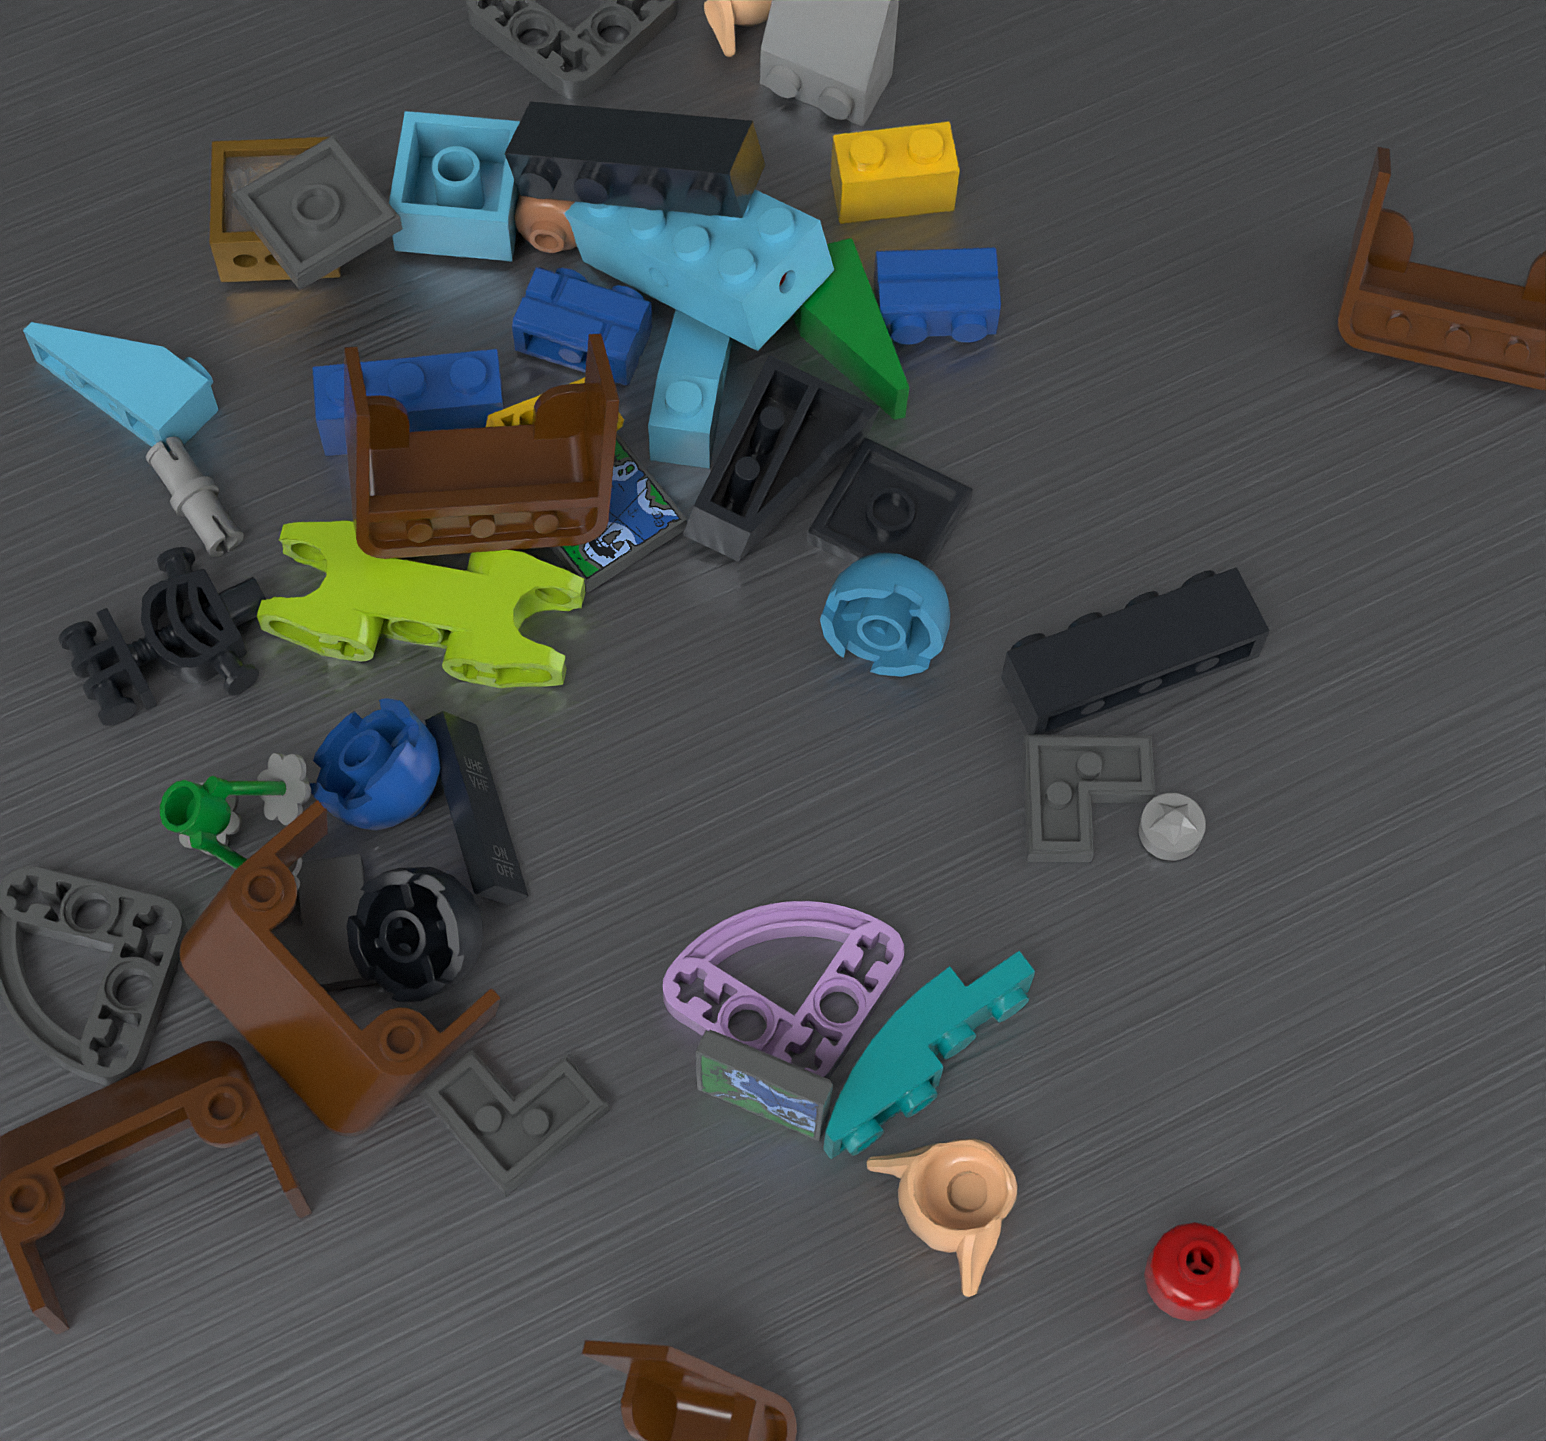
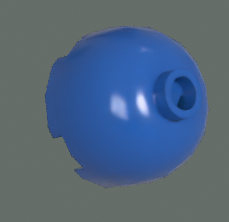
M389 698L379 700L381 709L372 712L363 719L355 711L350 713L327 735L313 758V761L321 768L316 783H310L311 794L334 817L347 825L374 831L399 825L420 814L429 803L441 769L436 739L428 728L402 701Z

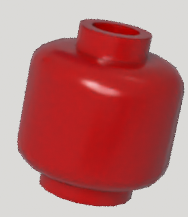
M1192 1222L1176 1225L1161 1236L1147 1258L1144 1276L1148 1293L1161 1310L1174 1318L1195 1321L1207 1319L1224 1307L1238 1286L1241 1267L1237 1250L1226 1235L1213 1226Z

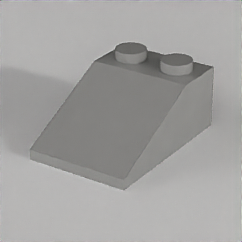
M772 0L761 46L760 84L769 87L781 97L795 98L821 109L825 114L834 119H846L863 127L892 77L899 0Z

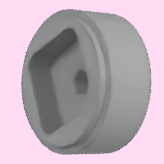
M1164 793L1153 798L1145 806L1139 821L1138 832L1140 840L1148 852L1163 860L1176 861L1184 859L1196 851L1204 836L1206 822L1203 811L1191 798L1178 793Z

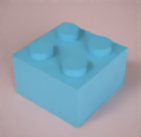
M404 112L389 204L399 215L402 224V230L392 235L395 251L501 261L513 260L517 234L514 216L520 192L504 153L520 121Z

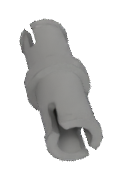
M166 438V443L171 449L169 452L164 447L162 441L156 443L147 452L146 460L154 468L172 495L170 504L176 514L188 519L206 546L210 556L218 557L223 555V550L219 546L221 542L228 552L232 551L241 543L244 534L218 499L220 491L214 480L209 476L202 475L184 448L180 438Z

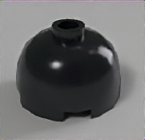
M407 867L383 872L363 885L360 890L365 892L359 900L356 915L348 917L346 927L349 952L360 975L366 981L375 979L386 991L395 994L391 998L395 1001L421 1002L443 993L465 979L478 960L484 937L482 913L473 894L458 879L434 867Z

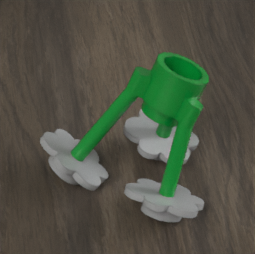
M274 753L268 759V769L260 772L257 781H228L216 776H210L205 783H194L187 780L177 781L166 790L160 803L162 824L169 831L179 833L180 843L184 847L199 849L204 854L215 856L234 869H237L247 858L227 845L229 835L236 834L242 827V819L239 814L235 813L239 803L238 795L259 796L261 800L265 801L263 810L268 820H279L283 825L287 826L303 812L302 805L309 800L311 795L310 784L306 776V763L299 754L285 756L281 753ZM301 857L288 867L294 876L297 891L300 886V880L296 876L302 866Z

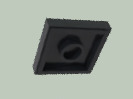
M864 437L809 528L807 542L851 564L864 556L876 553H891L917 560L931 570L972 499L973 489Z

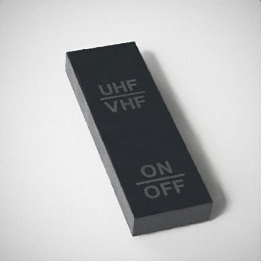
M441 711L426 719L425 726L436 739L441 768L439 776L473 892L478 896L512 905L528 897V893L478 727L472 722Z

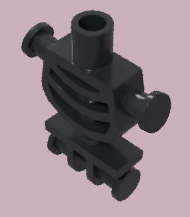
M187 547L172 548L163 552L157 558L159 569L167 572L168 579L152 585L142 597L141 623L145 633L144 638H139L138 641H133L132 644H126L107 608L96 612L109 639L96 644L94 637L97 634V630L94 624L89 621L75 623L63 630L58 640L62 648L71 650L75 657L71 662L75 675L80 678L90 677L84 683L83 690L88 699L98 701L101 707L98 718L105 726L116 725L127 720L135 713L137 706L134 700L124 697L121 691L134 685L146 710L157 706L153 694L139 669L142 664L146 665L147 662H152L153 659H157L168 673L186 684H201L220 674L225 680L223 688L229 695H238L247 690L258 678L259 671L253 664L245 665L240 659L247 654V650L237 626L257 617L261 600H266L254 576L218 593L205 569L192 571L191 565L195 562V555L192 549ZM189 600L193 613L189 616L185 615L183 619L184 602ZM167 609L171 624L158 630V619ZM200 636H204L212 648L199 642L197 639ZM182 646L191 658H180L170 651H175L176 648H181Z

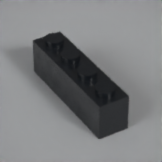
M530 101L504 153L520 195L524 197L743 218L765 167L753 120Z
M1237 567L1216 574L1213 570H1208L1192 576L1183 583L1181 588L1159 595L1157 591L1146 592L1128 602L1124 609L1105 616L1100 612L1086 614L1072 622L1067 630L1045 637L1043 633H1036L1022 638L1007 651L1001 678L1028 735H1051L1257 658L1261 653L1270 630Z

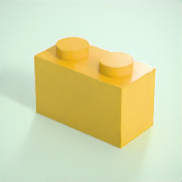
M950 121L833 135L830 176L839 224L954 211L960 170Z

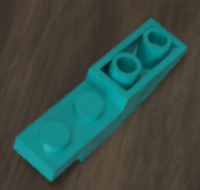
M1020 951L967 987H965L949 966L920 988L893 1014L872 1039L852 1069L836 1101L825 1132L823 1147L831 1160L846 1149L851 1156L867 1149L883 1135L884 1130L881 1128V1125L901 1111L906 1118H909L926 1108L938 1096L935 1088L939 1086L944 1068L936 1055L940 1053L944 1059L953 1057L976 1038V1034L973 1031L975 1028L991 1017H994L998 1023L1003 1022L1028 1003L1030 998L1026 993L1029 992L1035 970Z

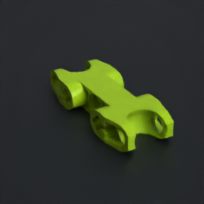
M352 521L294 522L283 524L279 541L282 543L283 554L293 558L296 562L312 566L327 575L318 589L304 597H273L261 600L257 614L261 630L305 647L321 656L358 662L369 661L373 658L378 637L446 649L442 668L446 673L462 681L490 687H546L563 685L567 671L565 665L566 656L556 652L552 647L538 644L523 637L519 629L524 620L536 612L570 611L582 608L585 596L584 578L524 552L508 549L471 553L467 571L402 560L400 558H375L365 554L359 548Z

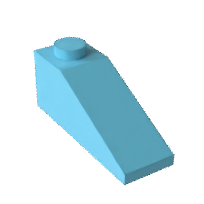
M675 310L660 363L648 423L650 461L710 469L733 338L678 310Z
M31 322L23 330L35 360L151 447L162 441L168 452L171 451L166 443V438L178 437L183 442V445H185L219 410L211 388L213 384L211 375L200 363L191 357H186L182 361L163 346Z

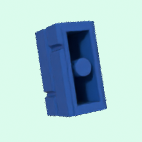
M995 247L876 251L873 276L874 296L890 338L900 344H916L926 339L927 336H952L959 342H975L983 339L986 335L997 334L1001 298Z
M536 267L526 289V295L522 298L513 318L512 331L515 351L586 373L589 334L601 333L614 382L627 386L631 382L639 362V357L642 356L651 335V302L644 300L640 293L626 286L617 285L607 289L588 283L583 275L572 269L559 268L553 272Z

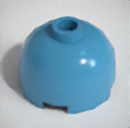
M876 553L861 557L838 575L831 587L820 622L824 638L841 657L844 658L846 650H849L859 658L874 662L870 672L878 675L903 677L924 672L928 669L930 660L942 651L949 630L951 612L945 587L933 571L919 561L900 554Z

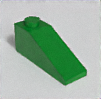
M852 238L828 243L827 246L834 271L792 314L799 334L893 420L904 418L907 411L909 385Z

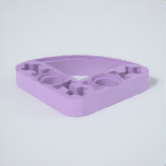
M813 901L780 902L759 906L721 921L689 944L666 971L663 978V1002L667 1011L676 1020L703 1036L705 1030L710 1031L711 1029L789 1063H792V1058L787 1053L790 1050L797 1054L803 1053L813 1038V1029L804 1027L809 1022L824 1038L815 1052L814 1064L819 1069L816 1072L810 1068L804 1069L830 1079L898 977L903 965L904 943L899 933L890 925L866 913L845 906ZM818 937L844 943L795 1016L716 966L738 951L778 938ZM877 942L886 946L885 959L889 963L885 964L884 962L876 961L866 974L863 986L854 978L861 968L864 952L859 947L862 945L865 948L872 949ZM845 970L849 976L840 974V972ZM696 978L704 980V994L718 1005H720L724 993L731 996L722 1005L716 1023L708 1020L712 1016V1005L704 1000L693 997L687 1004L680 1001L681 988L678 985L680 981L690 985ZM865 987L873 988L874 990L869 993ZM833 992L849 994L858 1006L857 1014L852 1020L845 1023L831 1022L823 1016L820 1010L822 999ZM741 1010H753L764 1018L767 1027L759 1039L741 1041L730 1033L728 1028L730 1018ZM828 1039L839 1042L836 1046H833Z

